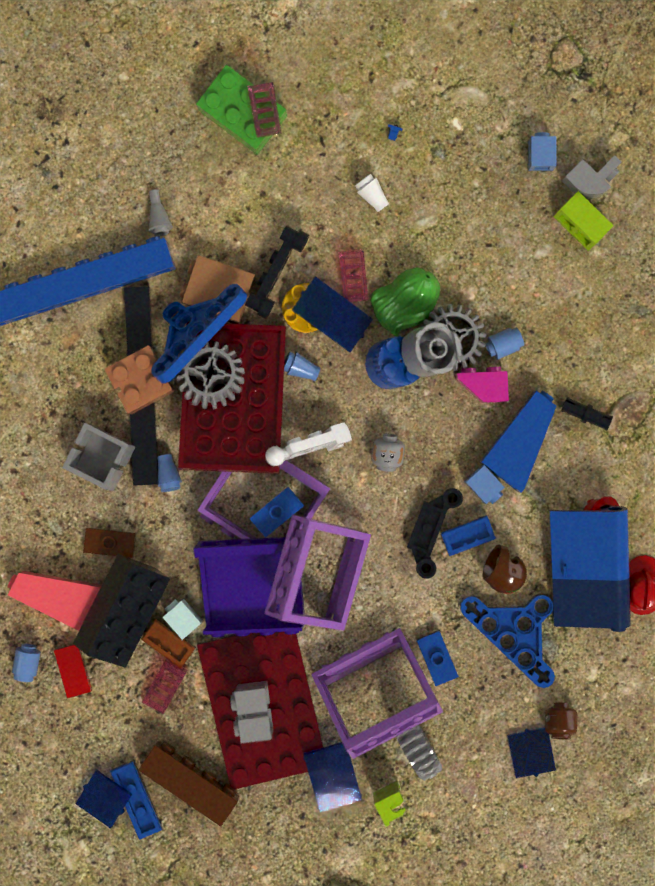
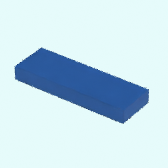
M132 760L111 769L110 772L139 840L161 831L163 827L135 761Z

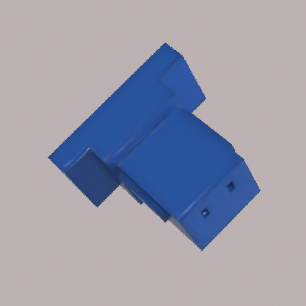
M388 124L390 128L388 139L395 141L398 132L402 131L403 128H399L398 125Z

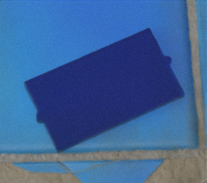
M314 276L305 291H301V297L292 308V311L350 353L359 339L364 338L363 333L373 319Z

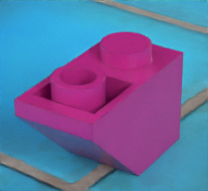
M486 367V372H476V368H462L461 373L455 375L456 380L481 403L509 401L508 371H501V367Z

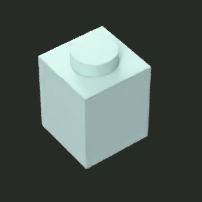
M175 599L165 608L167 614L163 616V619L182 640L203 622L185 599L180 602Z

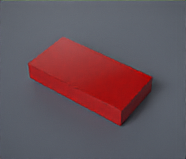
M74 644L54 650L67 698L91 692L92 687L81 650Z

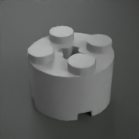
M431 323L416 328L402 339V357L407 371L420 377H431L451 371L461 355V344L458 336L442 323Z

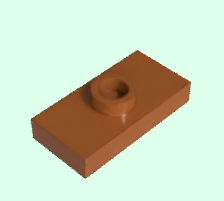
M157 618L141 638L142 641L179 668H182L196 648L187 640H182L176 632Z

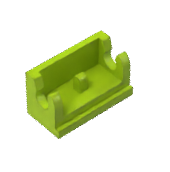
M579 191L553 216L588 251L614 226Z
M398 781L373 793L374 805L386 827L390 825L391 821L405 813V808H400L399 811L392 810L403 802Z

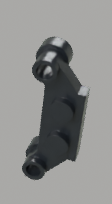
M288 226L284 228L280 236V240L284 242L279 251L274 250L269 260V263L272 265L268 273H262L257 283L260 286L256 294L251 292L245 306L258 312L257 315L267 319L275 304V301L268 297L284 269L292 250L294 249L301 253L309 239V234L303 231L298 232Z
M449 488L430 502L424 501L407 548L412 550L416 562V571L424 579H429L436 573V564L431 560L430 556L447 510L457 508L462 504L463 495L458 489ZM454 493L456 500L450 503L448 495ZM425 563L430 565V569L427 572L421 570L422 565Z

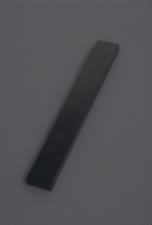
M149 286L124 288L127 356L148 345L153 348ZM154 402L134 414H130L131 444L136 446L132 453L133 486L158 484L156 407Z

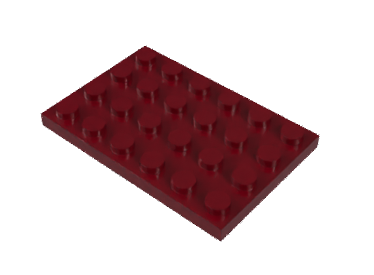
M224 324L208 341L209 346L213 348L214 343L217 341L219 342L220 350L224 345H227L229 347L228 353L231 351L236 352L237 356L235 359L242 360V364L239 367L244 368L245 374L241 375L244 378V384H237L241 388L240 393L232 391L235 396L234 401L228 397L225 398L226 406H223L221 401L216 402L217 409H213L211 403H208V407L203 409L202 401L195 406L192 403L193 398L186 400L184 397L186 392H182L178 469L280 474V465L272 466L268 464L265 454L268 448L272 446L281 448L286 326ZM209 358L200 361L194 368L205 365ZM218 359V368L224 370L226 374H231L230 367L224 361ZM212 367V371H210V374H209V375H206V376H207V380H208V384H209V380L211 379L212 375H215V374H214L213 367ZM190 376L192 385L203 392L204 383L196 380V377ZM228 383L216 385L213 392L223 389Z
M275 632L272 635L264 636L260 635V633H250L247 636L232 635L197 644L230 787L239 789L328 767L297 634L288 635L284 632ZM267 681L270 704L267 705L268 708H271L273 723L272 739L241 743L240 736L236 737L234 732V721H236L235 717H238L237 711H232V692H235L238 684Z

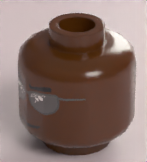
M556 702L554 707L548 708L545 711V731L551 735L552 739L570 740L571 736L577 733L578 714L575 709L569 708V703Z

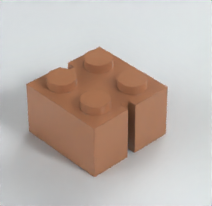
M149 345L104 369L114 389L121 390L117 395L128 414H134L175 392L171 382L161 383L152 375L151 369L158 360V357Z

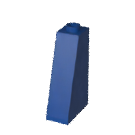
M543 390L540 393L534 391L480 461L482 465H485L490 471L520 493L525 489L557 407L552 403L554 398Z

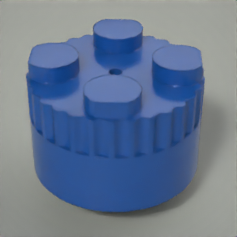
M401 336L379 341L367 353L365 361L367 374L371 381L380 388L395 389L410 385L420 378V376L410 374L407 371L402 357L403 337Z

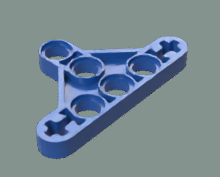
M231 284L217 298L188 307H184L179 302L170 303L163 311V318L170 324L165 351L152 366V375L161 383L170 382L241 308L247 299L246 292L238 284Z
M538 594L532 597L525 606L487 607L477 597L471 595L462 599L460 602L462 614L534 684L541 688H546L553 684L555 679L554 672L542 660V622L553 611V602L549 597ZM538 599H545L548 602V608L545 612L540 613L535 610V602ZM468 601L470 603L476 601L475 607L480 613H482L483 609L487 611L479 617L477 622L474 621L477 616L472 611L465 612L467 610L465 604ZM488 617L496 621V627L492 631H486L482 627L483 620ZM521 617H528L531 620L529 629L523 631L518 628L517 622ZM511 635L514 638L512 647L503 648L501 646L500 639L502 636ZM522 652H529L532 660L530 664L524 666L519 664L518 656ZM537 661L540 662L537 667L542 672L548 671V680L546 682L544 680L537 681L539 675L534 670L531 671V674L528 673L529 670L534 668Z

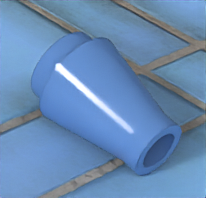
M289 352L284 366V371L287 372V375L316 381L321 368L299 353Z
M172 454L158 456V487L161 488V492L180 489L182 480L173 461Z

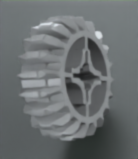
M448 304L446 313L443 307L440 306L438 307L439 316L432 311L429 315L433 321L425 319L423 323L428 325L441 321L451 332L454 331L457 335L464 333L459 336L460 344L464 337L472 334V345L466 355L463 354L461 346L460 358L456 361L453 371L456 372L458 371V363L461 364L462 368H467L465 360H468L471 364L476 363L472 355L474 354L478 357L482 355V352L476 348H484L486 346V343L479 341V338L486 337V333H478V330L483 328L484 324L475 325L474 322L478 320L479 316L475 315L470 319L468 317L471 313L470 308L462 314V305H458L456 312H453L452 304ZM448 318L459 319L465 322L468 328L456 329Z
M216 341L213 348H210L209 342H207L204 346L205 348L201 349L179 372L181 375L176 377L177 382L182 383L179 386L180 392H186L184 395L185 399L193 398L192 403L195 406L202 401L203 409L208 407V403L212 404L213 409H217L216 402L221 401L223 406H226L225 398L228 397L234 401L235 396L232 391L240 393L241 388L237 384H244V378L241 375L245 374L244 368L239 367L242 364V360L235 359L237 356L235 351L228 353L229 347L227 345H224L220 350L219 342ZM209 358L205 365L194 368L197 363ZM218 359L224 361L230 367L231 374H226L224 370L218 368ZM212 367H213V370H214V374H215V375H212L211 379L209 380V384H208V380H207V376H206V375H209V374H210V371H212ZM190 376L196 377V380L204 383L203 392L192 385ZM228 383L223 389L213 392L216 385Z
M420 724L396 736L400 747L420 779L424 781L429 778L431 779L442 771V764Z

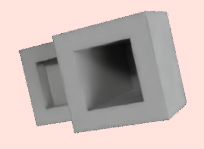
M614 155L596 172L582 159L565 176L562 182L574 194L579 191L585 198H597L611 188L605 179L610 182L620 172L617 167L621 161Z

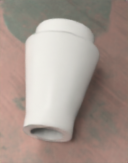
M371 174L355 185L358 190L357 193L373 206L377 212L389 204L377 178H373Z

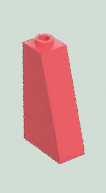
M22 571L18 575L14 574L8 584V588H10L8 596L79 631L102 585Z

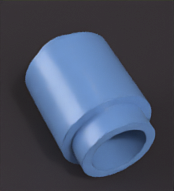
M508 328L488 337V343H486V349L490 357L495 356L497 360L519 351L520 347L524 346V341L518 328Z
M24 643L21 647L16 648L12 667L13 679L21 682L33 681L34 676L37 675L41 651L36 649V645Z

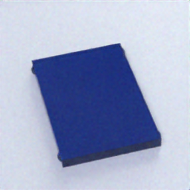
M343 742L303 753V759L306 762L318 804L317 809L320 813L362 800L352 761Z

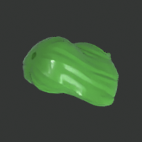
M416 267L405 270L391 284L377 288L372 292L371 303L378 322L386 330L390 331L394 337H398L401 330L422 323L435 308L440 294V283L430 271L426 272L422 268Z

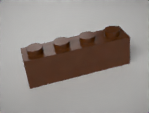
M157 741L138 771L221 827L238 803L239 796L237 795V790L230 787L229 784L225 783V785H222L216 781L217 777L206 769L202 771L195 766L196 762L188 756L184 755L181 757L175 753L176 749L169 743Z

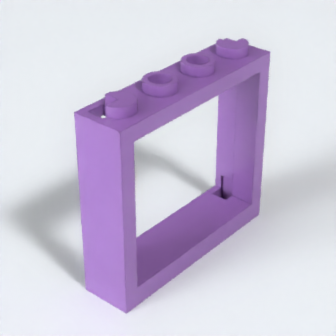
M285 460L280 465V469L318 492V495L303 516L311 519L330 488ZM222 472L197 510L202 513L200 517L211 525L214 522L221 525V531L231 538H234L235 535L241 539L256 538L210 508L232 473ZM300 523L299 530H302L303 523Z
M292 514L265 614L281 621L344 631L371 534ZM300 523H303L302 530H299ZM315 529L348 537L325 618L292 613ZM277 604L280 605L279 611L276 610Z
M400 628L391 633L386 632L380 639L365 643L357 651L346 653L339 660L330 665H323L322 669L311 674L345 749L352 759L443 712ZM402 647L427 698L351 737L327 686Z

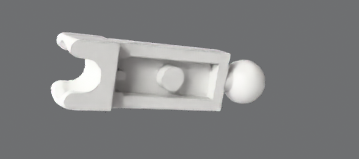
M343 422L329 427L323 433L321 430L311 433L304 440H301L300 437L291 439L286 442L287 446L283 449L278 446L268 448L265 454L266 461L272 466H279L285 460L323 448H327L328 452L344 446V443L352 441L350 431Z

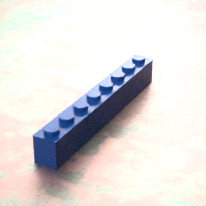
M160 236L147 239L146 244L141 246L136 244L127 245L122 248V252L113 254L112 251L100 254L98 256L99 259L91 262L89 259L78 261L75 263L76 267L67 270L66 267H60L52 270V274L45 277L39 274L29 277L28 282L20 285L18 282L5 285V290L0 291V326L176 270L167 240L165 238L160 239Z

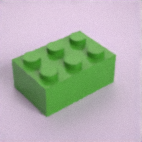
M227 64L196 103L199 112L256 155L260 153L287 117V111L284 107Z

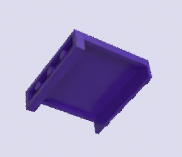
M286 537L199 541L194 547L195 558H199L206 621L203 635L223 637L226 634H235L241 637L247 636L250 633H260V635L267 636L275 632H284L285 634L292 635L303 630L305 624L281 621L265 614ZM301 579L292 613L305 615ZM277 604L276 610L279 611L280 605Z

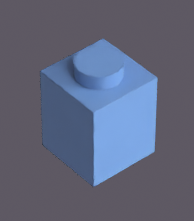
M547 132L535 133V136H531L528 141V171H553L556 167V136H550V133Z
M485 465L480 466L464 481L484 504H487L489 501L491 504L495 503L503 495L501 490L505 488Z

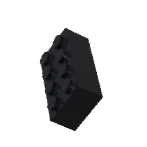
M117 554L73 644L87 656L126 668L171 578L155 567Z

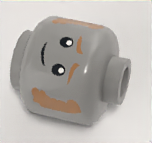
M385 433L383 437L374 440L371 461L377 465L376 468L378 470L393 472L403 464L405 444L397 439V435Z

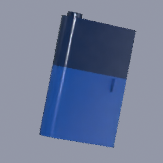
M608 506L604 507L601 511L550 510L554 627L608 628L614 632L625 631L627 627L631 626L628 508Z

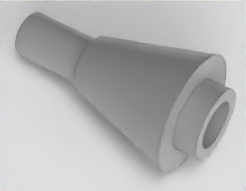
M150 190L151 207L148 231L154 233L155 236L167 235L173 226L161 204L159 190Z

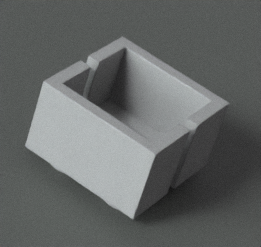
M84 422L75 443L85 446V449L83 451L72 447L62 468L105 490L114 491L123 473L120 467H126L136 446Z
M267 681L238 684L235 692H232V711H237L238 717H235L236 721H234V732L236 737L240 736L241 743L272 739L273 723L271 708H268L267 705L270 704Z

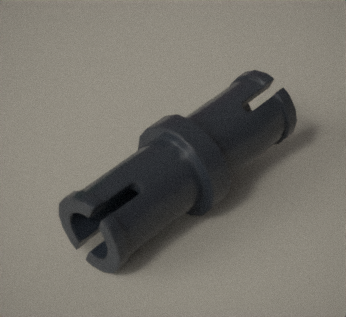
M566 397L561 412L581 419L582 423L586 424V422H589L606 431L613 419V416L593 409V405L588 404L586 406L569 397Z

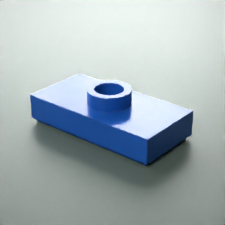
M288 486L249 519L266 538L288 520L292 514L294 515L304 504Z
M487 515L440 532L449 556L496 539Z
M439 630L416 639L435 686L458 678Z

